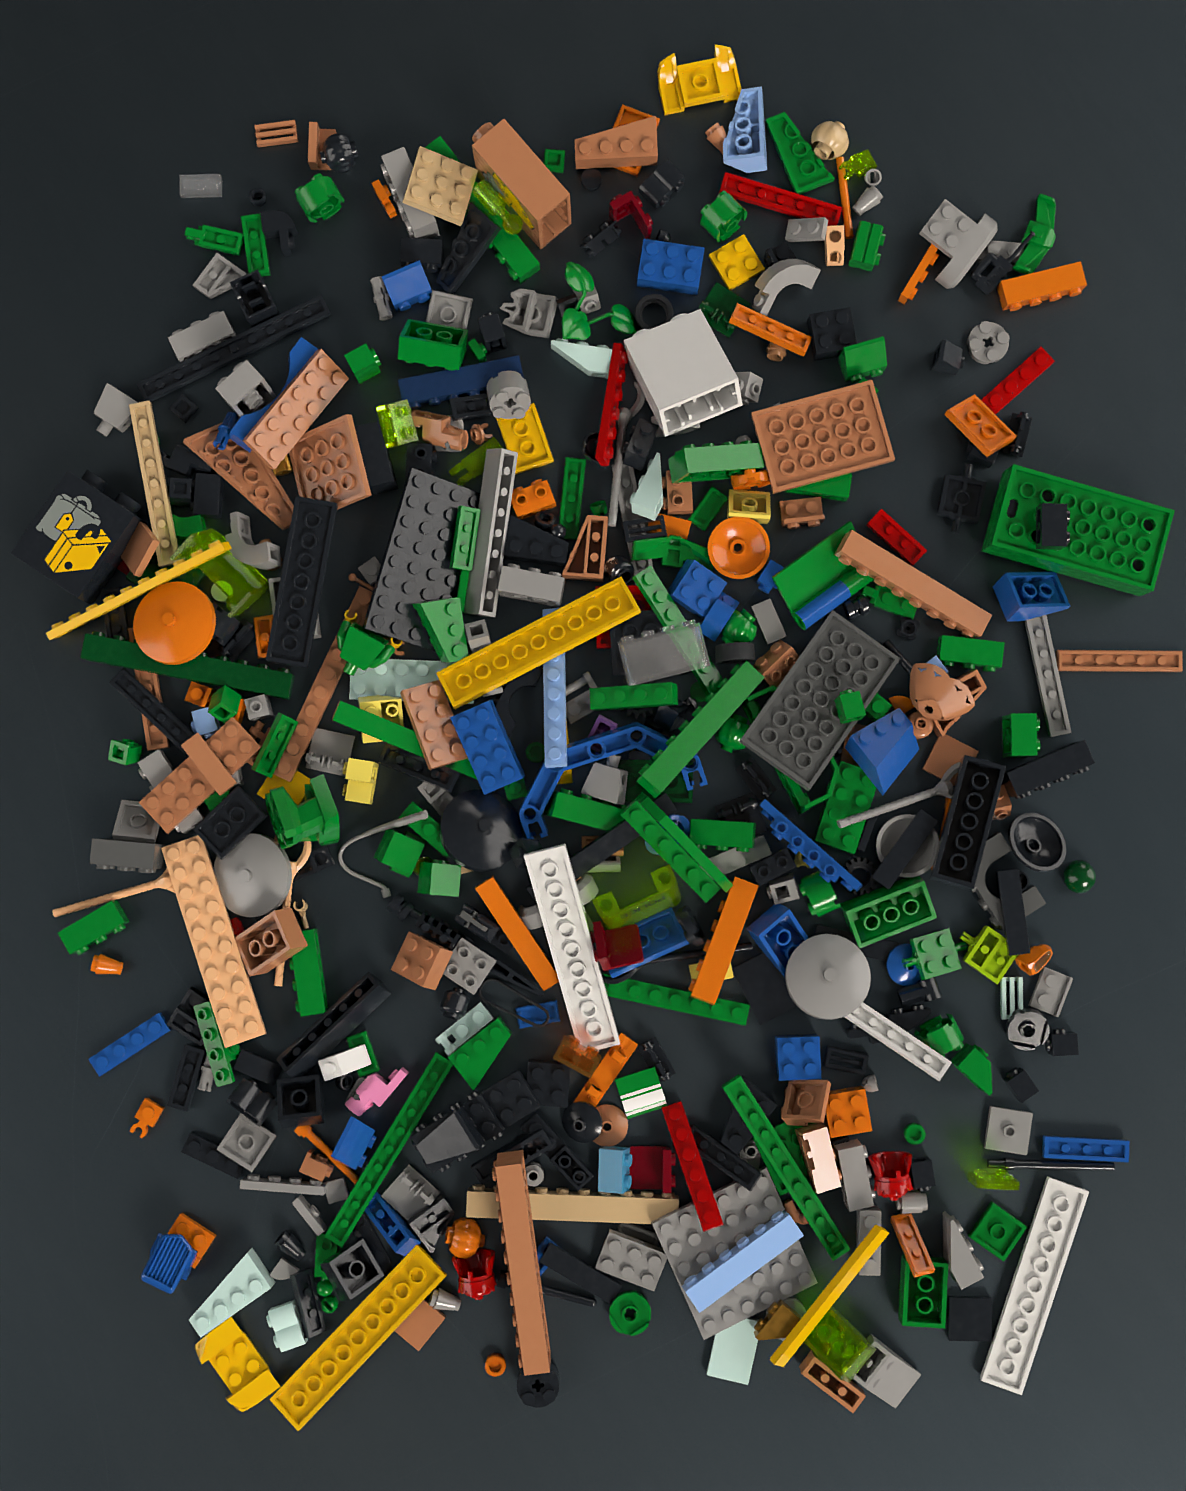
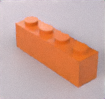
M1080 261L1002 280L997 286L1002 310L1010 309V311H1016L1024 305L1036 306L1044 300L1049 299L1052 302L1068 294L1070 297L1077 296L1082 293L1081 291L1087 286V282Z

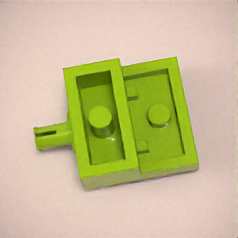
M984 926L974 938L965 931L959 937L969 944L968 951L962 958V961L994 983L999 984L1017 955H1008L1005 937L989 926Z

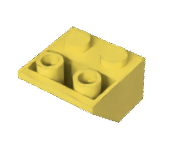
M381 695L358 697L360 709L404 727L402 698ZM361 732L363 743L381 742V740Z

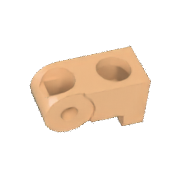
M844 225L827 226L824 240L826 266H843L845 250Z

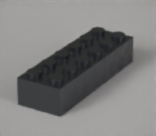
M967 755L963 756L929 879L970 891L974 889L1006 766Z

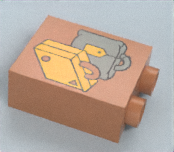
M505 119L495 126L491 122L482 125L472 137L474 142L472 150L475 166L478 170L477 177L534 243L542 249L572 224L570 193Z

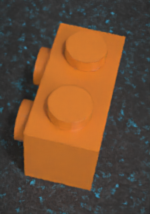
M538 479L530 483L531 486L523 489L521 486L513 489L511 504L518 519L523 520L536 515L540 511L556 507V501L547 480L542 481V479Z

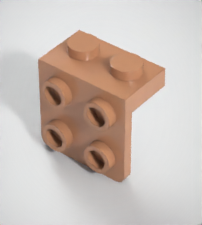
M779 640L770 647L767 653L756 660L753 667L765 677L764 680L769 686L778 687L799 658V655L792 646Z

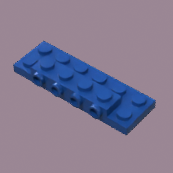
M766 799L763 800L760 804L763 809L761 813L772 822L770 825L773 828L771 833L779 840L784 838L789 842L787 847L795 854L800 852L805 856L803 861L812 869L816 866L821 871L819 875L826 882L829 883L832 880L835 883L841 877L843 879L841 884L849 891L853 889L858 891L863 886Z

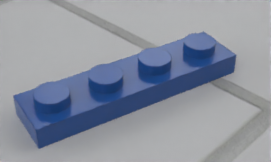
M160 1012L88 1060L100 1077L172 1029L166 1025L167 1021Z
M1043 1135L1042 1157L1129 1162L1130 1141Z

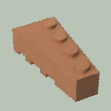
M656 116L575 139L576 169L657 165Z

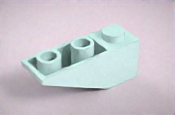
M561 338L556 339V341L551 340V349L585 374L608 379L612 349H609L608 346H589L588 343L580 341L576 344L568 343V340Z
M658 452L654 459H650L647 465V473L645 476H641L638 484L639 488L637 492L632 493L630 498L632 513L654 521L663 506L660 453Z

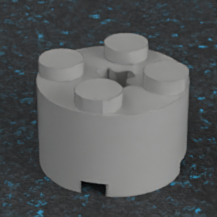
M502 371L498 373L497 377L494 379L492 377L488 381L487 395L493 416L502 419L523 418L531 404L526 379L521 377V374L516 371Z

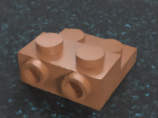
M789 1080L788 1087L785 1089L784 1106L781 1108L782 1120L787 1125L807 1126L808 1123H824L831 1083L828 1080Z

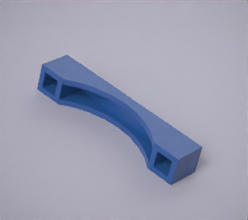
M302 337L289 352V375L280 394L318 349ZM279 395L263 409L241 416L231 429L229 439L251 453L252 450L242 440Z

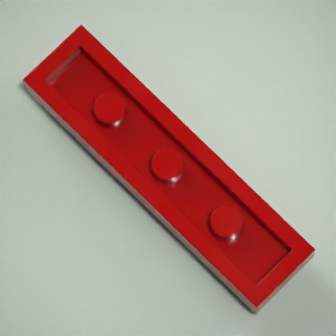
M1041 346L981 401L996 415L1049 368L1055 360Z

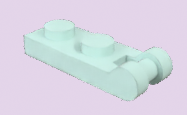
M480 1002L435 1040L438 1044L441 1043L445 1048V1053L450 1055L494 1019V1017ZM451 1034L456 1039L453 1044L447 1038Z

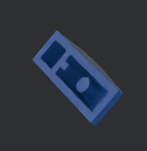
M376 1191L365 1212L394 1252L406 1256L416 1245L421 1243V1240L405 1220Z

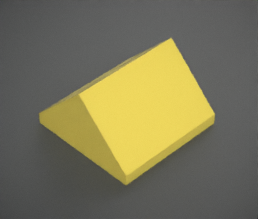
M729 489L727 519L731 517H746L755 520L759 524H768L771 517L770 492Z

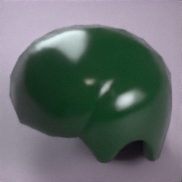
M1072 861L1064 870V883L1069 890L1075 893H1086L1096 882L1095 870L1086 861Z

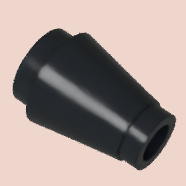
M283 1231L275 1241L278 1250L297 1261L301 1260L306 1254V1250L292 1232Z

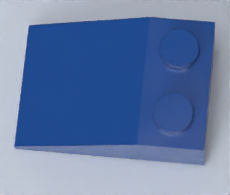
M1055 572L1005 573L993 586L1006 621H1025L1070 607Z
M774 904L746 928L755 943L785 978L786 966L791 954L803 941L808 939V936L791 910L782 904Z
M351 1116L331 1157L354 1170H357L358 1167L362 1168L367 1158L364 1155L367 1148H372L377 1137L374 1136L375 1130Z

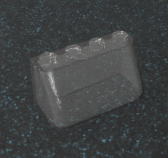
M695 619L682 622L683 626L675 628L673 624L662 627L660 632L654 633V630L642 632L640 637L634 638L633 635L621 637V642H618L628 686L710 666L700 622L695 623Z

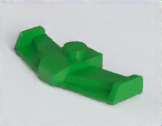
M1039 194L1036 198L1035 222L1031 220L1028 222L1021 242L1029 236L1030 232H1034L1035 236L1027 243L1028 246L1012 268V270L1026 275L1036 270L1048 250L1053 247L1056 238L1054 233L1056 202L1054 198L1044 194Z
M669 535L666 537L634 540L631 562L661 558V566L681 569L683 561L689 559L696 560L713 572V565L708 556V548L686 540L681 536Z

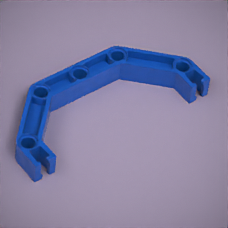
M636 722L567 744V767L546 768L544 759L520 807L519 816L527 839H534V836H536L535 831L531 832L529 824L538 822L541 827L540 838L548 836V828L543 811L564 771L634 748L654 756L659 749L664 751L668 747L665 743L669 737ZM638 730L642 732V736L639 739H633L631 733ZM594 743H598L602 746V749L599 752H594L590 747ZM698 753L693 757L695 762L692 765H686L681 770L688 791L692 790L693 785H695L694 781H689L688 773L698 770L701 776L700 786L708 785ZM527 808H532L536 813L533 816H527L524 811Z

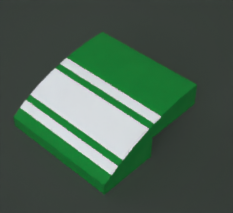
M655 1066L615 1079L627 1119L667 1106Z

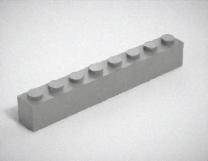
M503 448L487 449L478 508L481 511L473 567L469 573L465 614L482 617H495L499 594L498 585L503 565L518 452Z

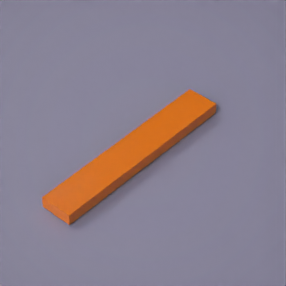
M494 876L475 887L476 891L543 991L558 983L559 979L556 969Z

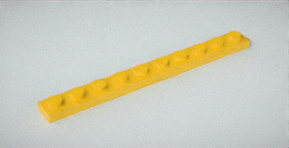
M220 540L208 545V550L203 552L200 549L190 554L191 558L187 561L184 558L173 563V568L167 570L165 567L155 572V577L150 579L148 576L139 580L138 586L132 588L130 585L120 590V595L115 597L113 594L104 598L103 604L98 606L95 603L85 608L87 612L83 614L78 612L69 616L70 621L66 623L60 621L52 625V630L46 632L48 639L59 638L153 590L157 586L231 550L229 542L221 543Z

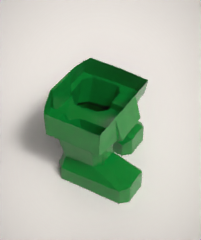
M324 774L310 779V784H305V802L296 805L283 786L271 789L270 793L265 794L267 811L281 849L292 847L299 841H318L321 846L338 843L340 840L339 815Z

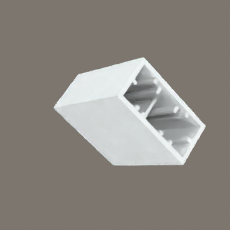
M701 309L689 314H678L665 324L650 330H639L632 337L624 340L630 368L665 437L742 406L738 377Z

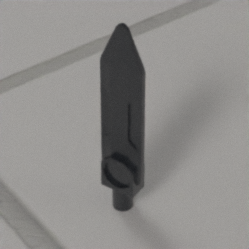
M363 1213L353 1232L357 1239H364L382 1270L383 1278L385 1279L392 1271L391 1260L369 1219Z

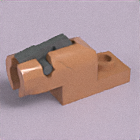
M412 410L405 413L404 422L412 423L414 427H423V441L434 445L437 451L460 452L466 449L468 445V432L452 426L451 416L420 410Z

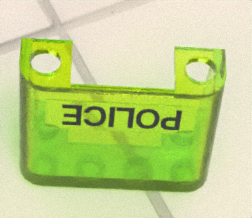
M666 864L650 873L658 892L621 909L612 891L592 899L607 930L635 924L670 907L673 908L680 903L682 898L681 891L670 864Z

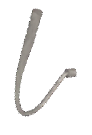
M423 810L419 813L393 820L351 838L339 850L338 860L340 865L349 874L382 888L383 898L391 896L389 888L384 884L350 870L342 859L343 851L354 841L366 836L428 818V812Z

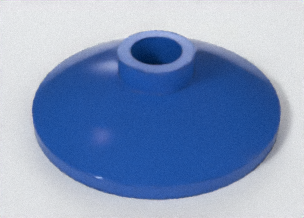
M900 944L893 948L886 962L890 978L895 983L904 986L915 984L921 979L919 970L915 965H912L910 969L903 967V964L908 962L902 963V959L912 957L911 944Z

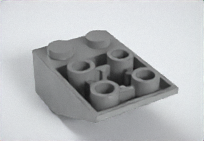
M944 1211L943 1258L948 1262V1271L951 1277L962 1290L983 1279L984 1276L981 1271L984 1268L974 1253L971 1254V1251L974 1249L964 1234L961 1235L963 1228L959 1221L953 1215L950 1216Z
M872 1334L868 1336L845 1366L850 1377L895 1409L921 1376V1373Z

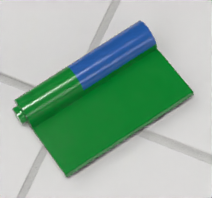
M850 521L772 577L792 617L803 630L812 626L874 580L869 576L859 574L855 567L841 563L839 558L834 555L844 535L851 530L856 532Z

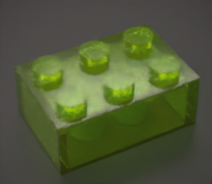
M833 1305L804 1341L840 1380L848 1383L877 1350Z

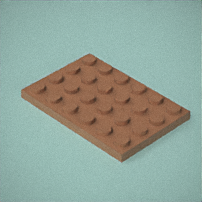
M873 380L751 412L773 494L895 460Z

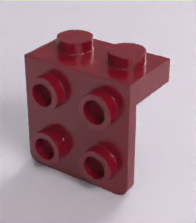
M632 191L612 198L609 203V218L611 221H619L631 214L645 239L651 238V225L653 221L648 213L645 214L643 212L640 198L637 195L634 196Z
M601 921L592 922L594 931H590L592 942L593 944L596 943L597 948L593 950L596 962H600L603 971L644 961L640 932L636 924L605 931Z
M630 1146V1154H632V1164L629 1168V1175L632 1177L630 1189H662L663 1193H671V1187H675V1174H671V1166H675V1153H671V1146Z

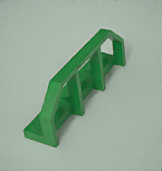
M772 685L747 697L741 704L751 724L761 711L759 703L754 700L768 693H774L777 689L776 686ZM834 757L829 761L832 775L826 795L810 802L808 795L802 792L799 784L774 767L799 815L832 796L840 770Z
M643 792L620 813L704 902L707 903L720 889L727 892L733 886L711 860Z

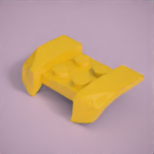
M715 45L714 58L676 66L675 53L659 63L657 71L658 85L664 115L684 112V109L690 106L719 100L727 103L737 101L742 88L735 58L730 47Z
M232 1316L195 1344V1350L201 1364L208 1360L232 1393L226 1397V1400L239 1411L244 1412L255 1406L280 1387L270 1372L268 1364L247 1334L239 1328Z

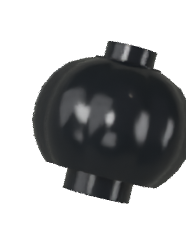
M340 133L332 134L326 138L323 144V151H319L322 164L327 163L331 170L338 173L349 171L355 165L354 158L359 157L355 141L349 142L348 136Z

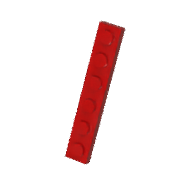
M725 172L719 193L726 191L734 199L800 219L825 217L828 220L827 226H837L843 208Z
M622 343L613 344L595 455L601 466H609L610 459L613 458L614 453L612 444L613 439H616L617 435L615 425L616 420H619L620 416L618 407L619 401H622L623 397L621 388L622 382H625L626 378L625 363H628L627 352Z
M682 1102L662 1107L661 1110L703 1232L723 1226L724 1224Z

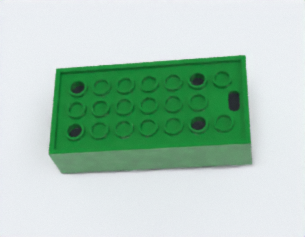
M1013 464L1002 473L981 551L1136 596H1142L1154 591L1175 510ZM1041 503L1067 504V510L1070 511V521L1067 523L1070 541L1067 547L1061 550L1036 549V507Z

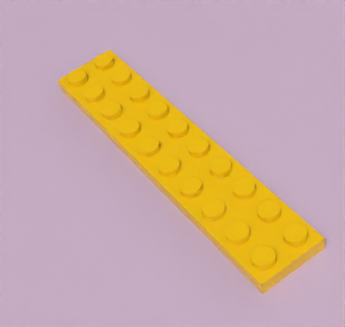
M621 576L438 671L436 674L452 706L456 710L638 615L641 611Z
M416 1245L269 1400L297 1431L301 1430L447 1276L445 1271L420 1245Z

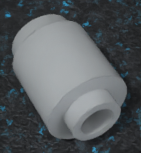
M532 1161L525 1165L527 1183L529 1186H537L543 1181L544 1169L538 1162ZM535 1172L537 1177H530L529 1174Z
M920 1191L907 1192L895 1201L896 1209L900 1210L901 1214L922 1213V1211L928 1209L926 1193H921Z

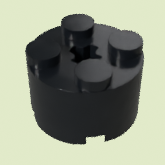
M211 601L216 614V626L212 638L225 646L242 623Z
M551 1362L550 1373L524 1376L523 1368L520 1369L517 1378V1392L525 1405L541 1408L555 1401L560 1384L558 1368ZM539 1379L541 1385H537L535 1380Z

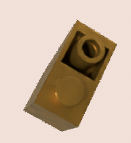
M780 1299L778 1303H772L767 1311L769 1314L765 1319L761 1318L754 1326L755 1338L758 1340L786 1338L800 1321L801 1316Z

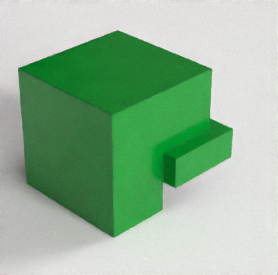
M388 829L384 833L374 858L390 866V870L409 878L426 840L408 831H405V834L394 829Z

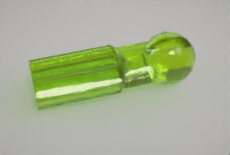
M483 179L473 188V195L491 215H498L503 220V228L507 233L518 234L523 227L522 219L516 214H510L505 209L506 202L486 180Z

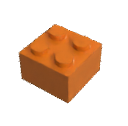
M863 1086L829 1092L825 1123L830 1138L872 1131L866 1091Z

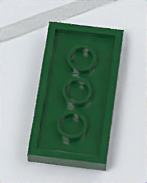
M654 760L619 761L618 768L628 771L625 802H633L642 792L651 800L655 799L637 782L641 776L638 772L646 764L651 765ZM689 761L687 765H692L693 761ZM680 771L662 793L665 792L672 803H692L693 789L687 790L682 771ZM693 772L688 773L689 781H693Z

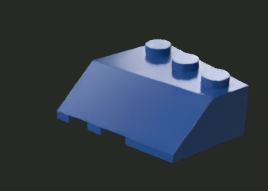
M900 708L851 735L845 746V749L882 796L919 751L917 739L913 732V725Z

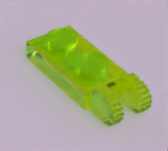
M495 437L491 438L461 460V463L453 467L449 473L451 476H454L466 468L469 473H466L457 481L459 486L465 484L470 479L476 478L484 472L487 449L502 448V446Z

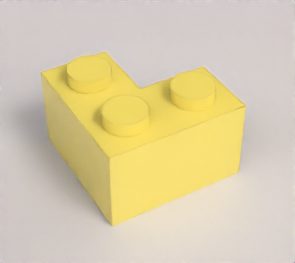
M349 758L348 762L344 763L343 774L346 775L345 779H348V784H344L342 795L345 796L346 801L372 805L379 767L378 763Z

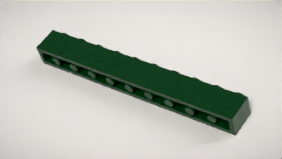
M92 631V634L85 633L80 658L87 661L220 687L226 685L231 689L261 695L265 694L281 699L290 700L295 676L290 673L291 670L278 668V671L270 670L269 665L258 664L255 667L250 666L248 661L237 659V663L230 662L228 657L218 655L214 659L209 658L208 654L204 652L186 663L167 665L148 657L140 649L136 639H134V642H128L122 636L113 635V638H108L102 632Z

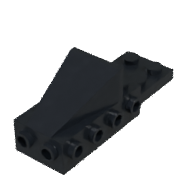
M519 1069L481 1092L477 1090L466 1097L468 1100L465 1102H456L449 1107L450 1111L447 1113L440 1112L431 1118L433 1121L426 1125L424 1122L414 1129L416 1132L411 1136L412 1145L416 1151L421 1153L423 1163L427 1169H430L432 1173L438 1170L440 1172L447 1170L452 1166L450 1164L452 1161L457 1159L460 1162L469 1156L468 1152L480 1150L486 1145L485 1141L490 1138L493 1141L504 1134L503 1130L541 1107L540 1102Z

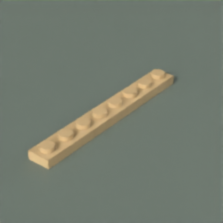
M150 401L129 404L153 534L160 542L156 548L158 566H171L174 562L180 560L152 404Z

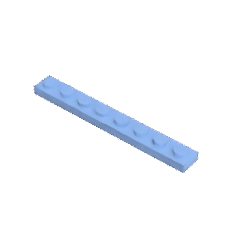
M559 608L542 609V615L544 617ZM565 653L543 664L544 752L546 768L567 767Z

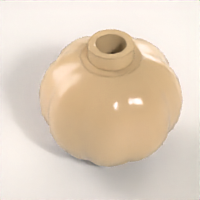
M832 121L823 122L813 130L811 135L814 153L823 160H833L842 156L849 145L845 126L839 121H835V123Z

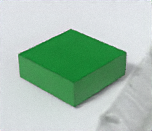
M545 149L543 164L550 172L563 173L565 150Z

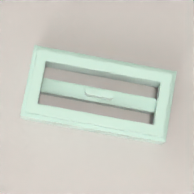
M1003 977L1000 981L1002 1020L1009 1019L1013 1011H1015L1014 981H1017V1009H1023V977ZM1006 981H1009L1010 1015H1006Z

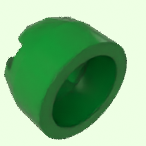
M605 500L590 504L593 515L601 516V513L603 516L606 515L607 505Z
M334 1295L324 1297L321 1301L322 1310L325 1313H333L338 1307V1299ZM327 1301L333 1309L330 1310L324 1302Z

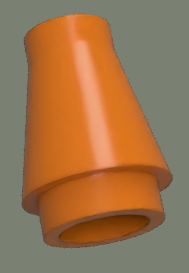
M103 954L94 955L91 971L95 972V974L121 975L124 963Z

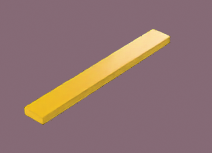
M875 1225L770 1357V1361L774 1365L781 1367L786 1365L888 1236L889 1232L885 1228Z

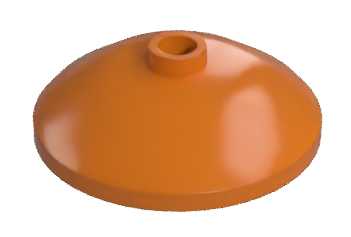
M731 517L723 520L713 529L708 540V556L714 568L722 575L733 579L748 578L758 573L766 564L770 553L769 538L764 528L755 520L746 517ZM739 543L741 545L740 551L734 550L735 544Z

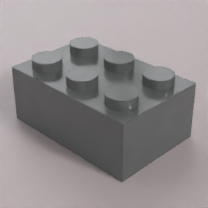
M92 838L89 864H96L97 869H115V866H117L119 871H135L138 868V872L156 873V869H163L164 856L161 848L165 847L166 844Z

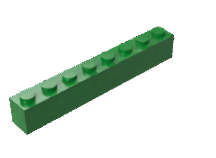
M441 136L424 147L460 162ZM475 181L468 207L470 202L474 203L502 228L488 248L494 249L496 252L495 257L501 265L505 263L509 269L507 272L514 281L517 279L522 284L540 270V263ZM467 207V210H466V213H465V217L467 216V214H468V212H469L468 207Z
M745 661L742 666L737 664L730 671L732 674L731 678L728 680L725 677L717 686L720 690L716 694L712 691L704 700L707 704L703 708L699 706L691 714L694 718L690 722L686 720L678 728L681 731L677 737L673 734L665 743L668 747L664 751L659 749L652 757L654 762L651 765L646 764L638 772L641 776L637 782L654 798L662 793L765 678L748 661Z

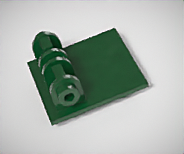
M716 282L698 309H701L710 327L729 338L736 328L729 321L737 303L749 308L751 303Z

